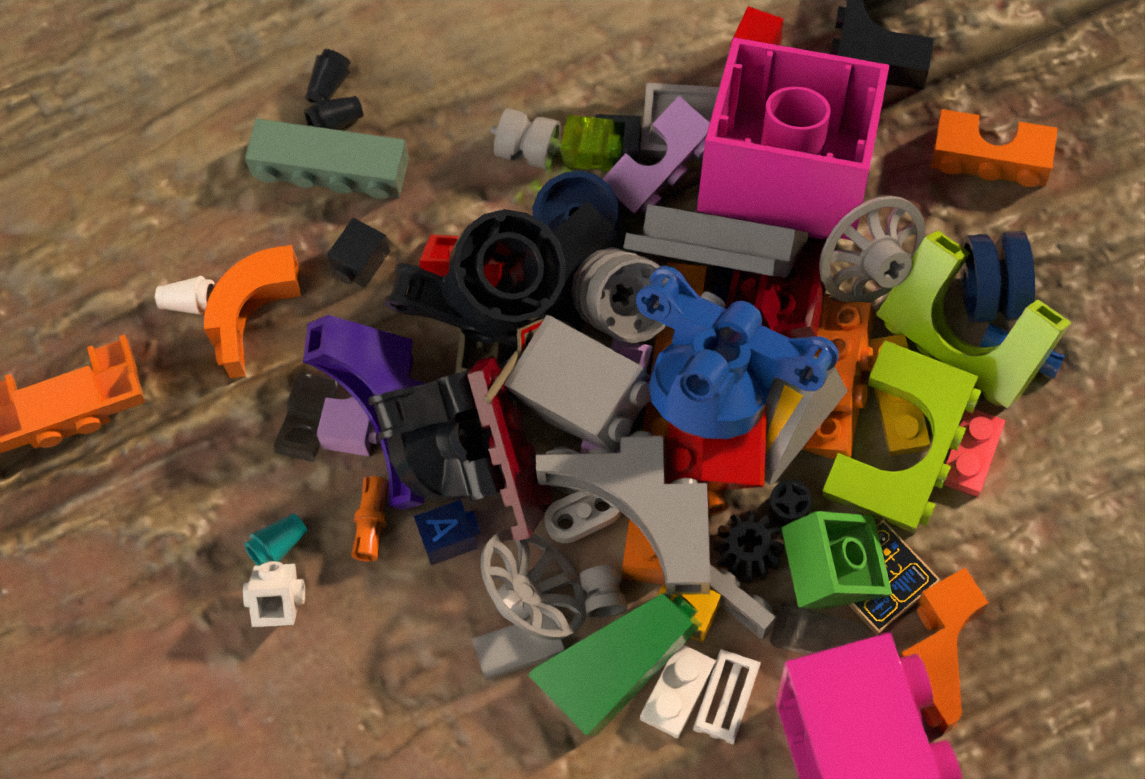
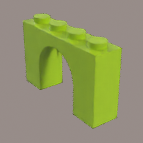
M937 230L923 239L911 258L912 267L910 273L902 283L892 288L876 315L885 321L884 325L888 330L897 335L903 334L916 343L917 349L923 355L932 359H938L945 364L978 376L975 386L982 390V395L989 402L997 406L1003 405L1008 409L1020 399L1072 322L1037 299L1026 307L1002 344L983 348L962 341L954 334L947 323L944 313V299L950 284L971 253Z
M884 340L870 374L868 386L916 405L925 414L932 430L931 449L922 461L902 471H884L838 453L823 488L822 497L866 515H874V518L882 521L884 519L886 523L915 534L918 524L927 527L936 505L928 501L933 487L942 489L951 468L950 465L944 463L949 448L955 451L958 450L966 428L959 426L964 411L973 413L981 390L974 388L978 376Z

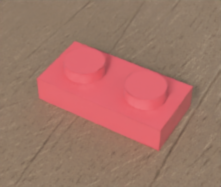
M974 409L973 413L965 411L960 426L966 428L958 450L951 449L946 464L950 465L951 468L944 482L945 486L979 497L1006 420Z

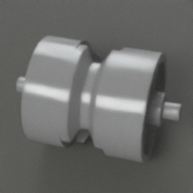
M506 108L501 116L498 127L491 126L490 133L495 134L494 155L511 161H518L524 155L530 166L548 170L553 162L556 151L563 152L565 148L564 144L559 143L560 122L545 117H537L533 122H530L525 112Z

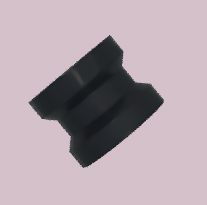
M785 480L778 483L770 495L768 512L771 520L776 525L783 527L809 515L811 507L809 489L797 480Z

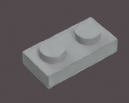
M710 564V590L721 594L720 606L763 641L774 626L775 616L771 614L773 612L772 607L760 596L754 594L750 597L740 589V582L729 571L723 568L718 571Z

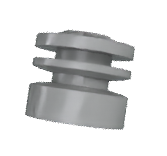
M610 247L595 251L582 261L574 274L571 287L573 306L582 320L618 341L638 343L650 340L661 332L666 325L643 315L636 305V295L642 287L650 284L651 275L660 266L647 258L638 256L625 249ZM665 278L662 283L665 285L669 279ZM659 301L653 306L654 308L658 307Z

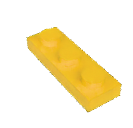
M900 334L871 339L870 347L873 348L874 353L873 367L884 340L908 349L906 336ZM874 388L889 456L929 450L931 444L923 412L909 401Z

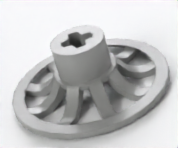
M883 196L868 200L846 214L830 233L821 252L819 263L820 277L826 290L842 302H869L884 296L893 287L902 283L910 273L912 267L911 258L925 238V223L920 211L910 201L902 197ZM884 207H895L888 216L884 234L880 225L878 211ZM907 212L912 217L914 223L901 228L897 233L898 221ZM866 213L869 230L873 238L871 242L851 226L853 222ZM844 233L863 251L859 253L834 249ZM916 234L913 252L910 253L902 250V243L905 239ZM843 261L856 264L855 266L840 270L833 278L831 276L830 264L833 262ZM859 276L854 281L851 294L839 289L841 283L846 279ZM870 279H874L882 286L873 292L863 294V288Z
M511 529L502 530L493 535L483 548L480 567L486 589L499 613L525 632L539 638L559 640L574 634L582 626L586 618L584 602L587 597L585 590L582 589L580 577L568 558L548 540L533 533L530 538L515 541L518 546V561L516 564L512 552L502 544L504 541L514 540ZM528 543L543 549L541 557L531 571H528L530 562V547ZM493 551L503 558L506 569L490 566ZM552 558H554L565 573L541 582L539 578L552 561ZM492 578L500 579L504 584L496 590ZM571 584L576 600L567 595L547 593L557 587ZM553 606L571 609L575 613L572 621L568 624L562 612ZM542 614L552 618L557 624L558 629H541ZM528 617H530V624L525 621Z

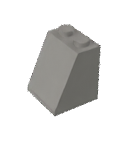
M546 315L504 383V386L540 420L598 447L609 449L613 453H616L619 448L621 437H628L632 424L643 406L651 398L648 388L651 376L639 364L549 315Z

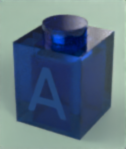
M461 500L414 516L430 565L477 549L474 536L480 534L481 531L473 510L465 513Z

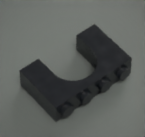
M847 0L846 7H838L835 29H842L841 39L833 38L831 55L888 64L889 70L886 84L920 90L925 89L934 38L893 32L880 27L869 17L865 10L864 4L867 0Z

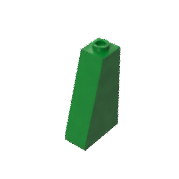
M662 593L533 668L528 675L586 736L598 735L700 628L702 624L694 617L698 611L681 594L674 597L673 595Z

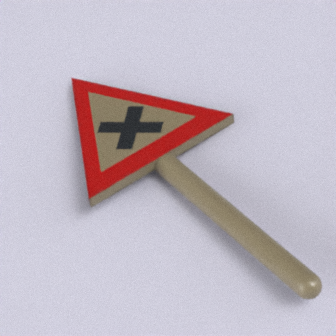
M540 319L517 330L518 350L513 353L485 395V403H491L544 319Z

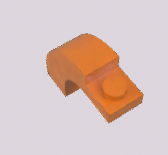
M292 245L265 249L245 257L221 277L210 294L204 315V331L211 344L215 345L218 366L224 365L230 379L246 376L243 331L252 313L271 301L302 297L299 264Z

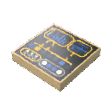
M884 519L876 527L892 595L849 604L852 610L876 636H879L918 602L922 591L940 582L936 574Z

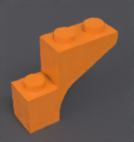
M966 567L922 591L917 602L919 605L917 612L928 630L934 629L936 633L906 649L899 657L912 654L920 656L927 671L933 694V706L920 710L927 723L932 728L937 726L942 735L952 731L962 715L957 650L959 632L969 622L981 616L989 604Z

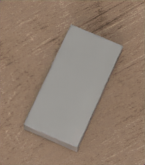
M546 614L542 615L541 629L557 630L555 621ZM516 625L472 638L485 681L545 662L564 651L561 639L549 640L539 638L525 632Z

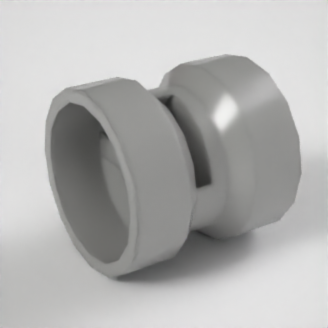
M602 565L586 569L580 573L582 589L587 591L588 598L584 603L588 617H611L627 610L625 595L620 592L619 588L622 582L620 567L616 565Z

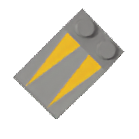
M836 367L826 371V381L821 389L808 392L801 390L797 386L775 377L766 401L765 482L772 486L848 392ZM812 368L808 372L806 379L811 377L813 373Z

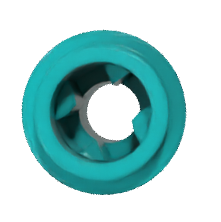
M292 513L288 517H284L251 533L250 540L244 543V547L257 566L266 562H280L302 536L307 533V528L303 521L295 513Z

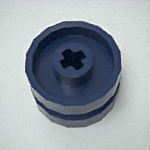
M584 171L564 172L550 179L538 192L532 207L533 217L546 224L553 233L588 201L622 237L624 234L623 217L619 209L618 200L610 185L595 174Z
M1023 231L1002 233L996 241V245L987 234L966 235L963 239L962 247L971 254L961 267V284L968 320L972 324L993 322L998 315L999 309L1008 321L1018 320L1026 307L1035 301L1034 262L1027 234Z

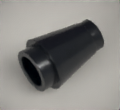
M324 49L321 55L316 56L307 93L304 98L310 103L330 100L350 74L348 69L351 64L350 60L334 50Z
M357 96L312 102L311 107L304 109L307 126L340 130L364 115L362 105Z

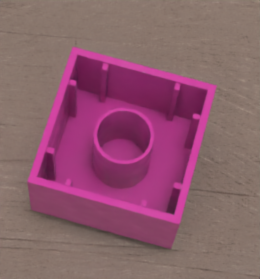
M733 37L705 139L697 212L809 232L808 237L827 239L839 221L851 210L863 203L889 65ZM860 218L851 224L856 230L858 229ZM844 233L840 237V239L851 240Z
M891 632L785 662L775 705L799 779H962L956 755L948 740L945 739L929 744L922 726L920 709L933 706L932 688L925 666L918 654L899 658Z

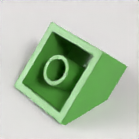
M816 511L781 527L799 608L829 609L892 595L874 515Z

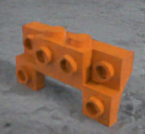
M829 294L824 296L817 336L827 338L837 347L839 359L834 367H836L848 392L801 450L815 453L825 458L836 459L838 453L852 458L860 408L864 409L867 403L868 392L867 385L864 384L866 371L872 370L874 360L873 348L870 347L876 313L872 303L832 301ZM818 349L815 356L818 357L822 349Z
M125 334L119 336V341L96 349L93 346L87 347L93 371L88 365L19 390L12 375H5L6 380L0 382V453L29 443L34 449L38 447H53L66 437L78 433L89 434L97 431L101 425L111 422L109 415L146 403L137 376L139 373Z

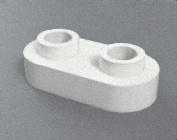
M577 491L552 503L548 507L544 518L545 527L548 535L553 540L559 543H572L614 523L621 516L622 512L609 504L610 508L604 512L598 511L595 505L604 500L589 493ZM562 519H570L573 522L569 529H562L558 526Z

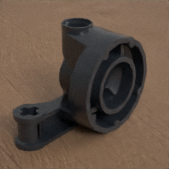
M507 209L490 212L480 216L460 234L451 250L449 271L444 277L415 265L397 264L395 267L397 278L392 293L386 296L384 304L398 313L433 318L458 327L463 335L473 340L484 343H494L496 341L518 349L517 330L540 319H544L546 317L544 313L557 300L565 283L566 261L560 242L543 222L525 212ZM490 260L514 266L510 271L512 287L509 293L496 289L486 279L484 267L488 265ZM559 320L573 329L582 332L581 328L577 325Z
M509 360L497 364L498 367L503 369ZM470 370L440 378L434 382L406 389L401 388L368 398L369 405L375 407L381 431L378 433L379 439L388 438L390 460L399 479L415 495L432 502L453 501L465 497H470V501L501 493L500 490L505 488L500 467L492 464L488 450L490 449L489 439L492 431L491 428L485 429L481 425L467 375ZM508 389L511 401H518L519 399Z

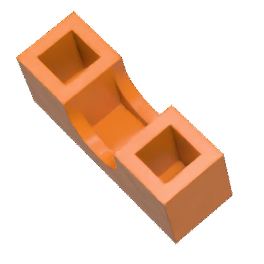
M941 109L936 127L930 168L940 169L947 174L965 173L977 175L989 181L998 179L1014 181L1025 187L1046 186L1053 167L1057 127L1019 121L1013 141L1006 145L998 146L986 142L981 137L978 130L980 115Z

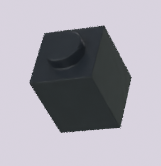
M353 217L327 255L332 267V273L339 280L349 285L355 282L366 288L390 253L385 234Z

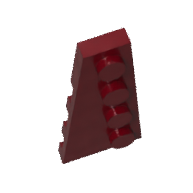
M492 356L479 360L467 375L481 425L485 429L491 428L492 431L489 439L490 449L488 450L492 464L502 467L505 488L501 489L500 492L504 506H513L518 525L512 526L511 531L514 541H519L531 537L551 505L552 496L549 485L538 484L536 473L537 454L533 445L527 443L522 430L523 418L517 406H513L508 388L503 383L491 403L484 402L485 395L503 370L498 367L495 357Z

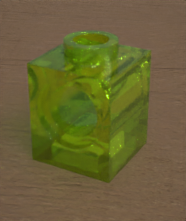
M567 115L560 147L565 166L610 171L613 158H619L622 139L621 135L616 134L613 119Z

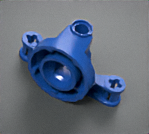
M661 266L655 269L650 277V284L642 287L636 295V305L643 315L675 329L672 344L659 353L648 386L652 404L664 419L684 432L703 438L730 439L748 433L760 421L775 377L797 386L801 390L808 392L821 389L826 381V371L832 369L839 359L837 347L827 338L820 336L788 338L762 326L760 312L754 305L748 302L735 301L730 304L728 309H725L699 297L683 275L675 268L669 266ZM665 278H668L669 280L664 285L662 282L665 280ZM659 301L658 307L654 308L653 306ZM822 349L818 358L814 359L817 350ZM812 368L813 373L811 377L806 379L808 372Z

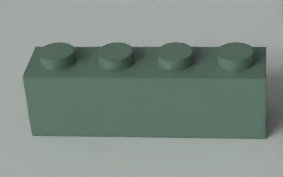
M255 119L245 160L251 176L263 182L273 183L278 180L292 182L302 188L320 186L330 188L338 193L345 194L354 191L367 193L369 196L377 199H386L388 197L400 198L409 155L406 142L403 139Z

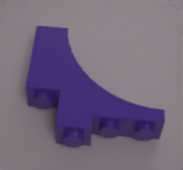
M326 315L307 324L303 363L325 372L348 390L367 414L377 435L381 431L375 407L369 405L368 398L401 388L406 389L426 384L409 378V373L413 367V355L411 354L413 339L331 315ZM388 438L381 439L380 443L386 459L389 479L388 507L404 510L424 504L425 498L415 495L399 479L390 460Z

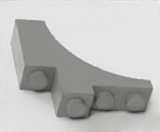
M635 432L630 434L629 437H621V453H613L609 449L598 448L588 451V454H571L567 450L556 449L546 452V455H536V473L539 485L573 488L596 496L616 507L641 530L658 557L667 586V594H710L707 483H698L695 479L682 478L673 481V484H664L663 436H654L650 432Z

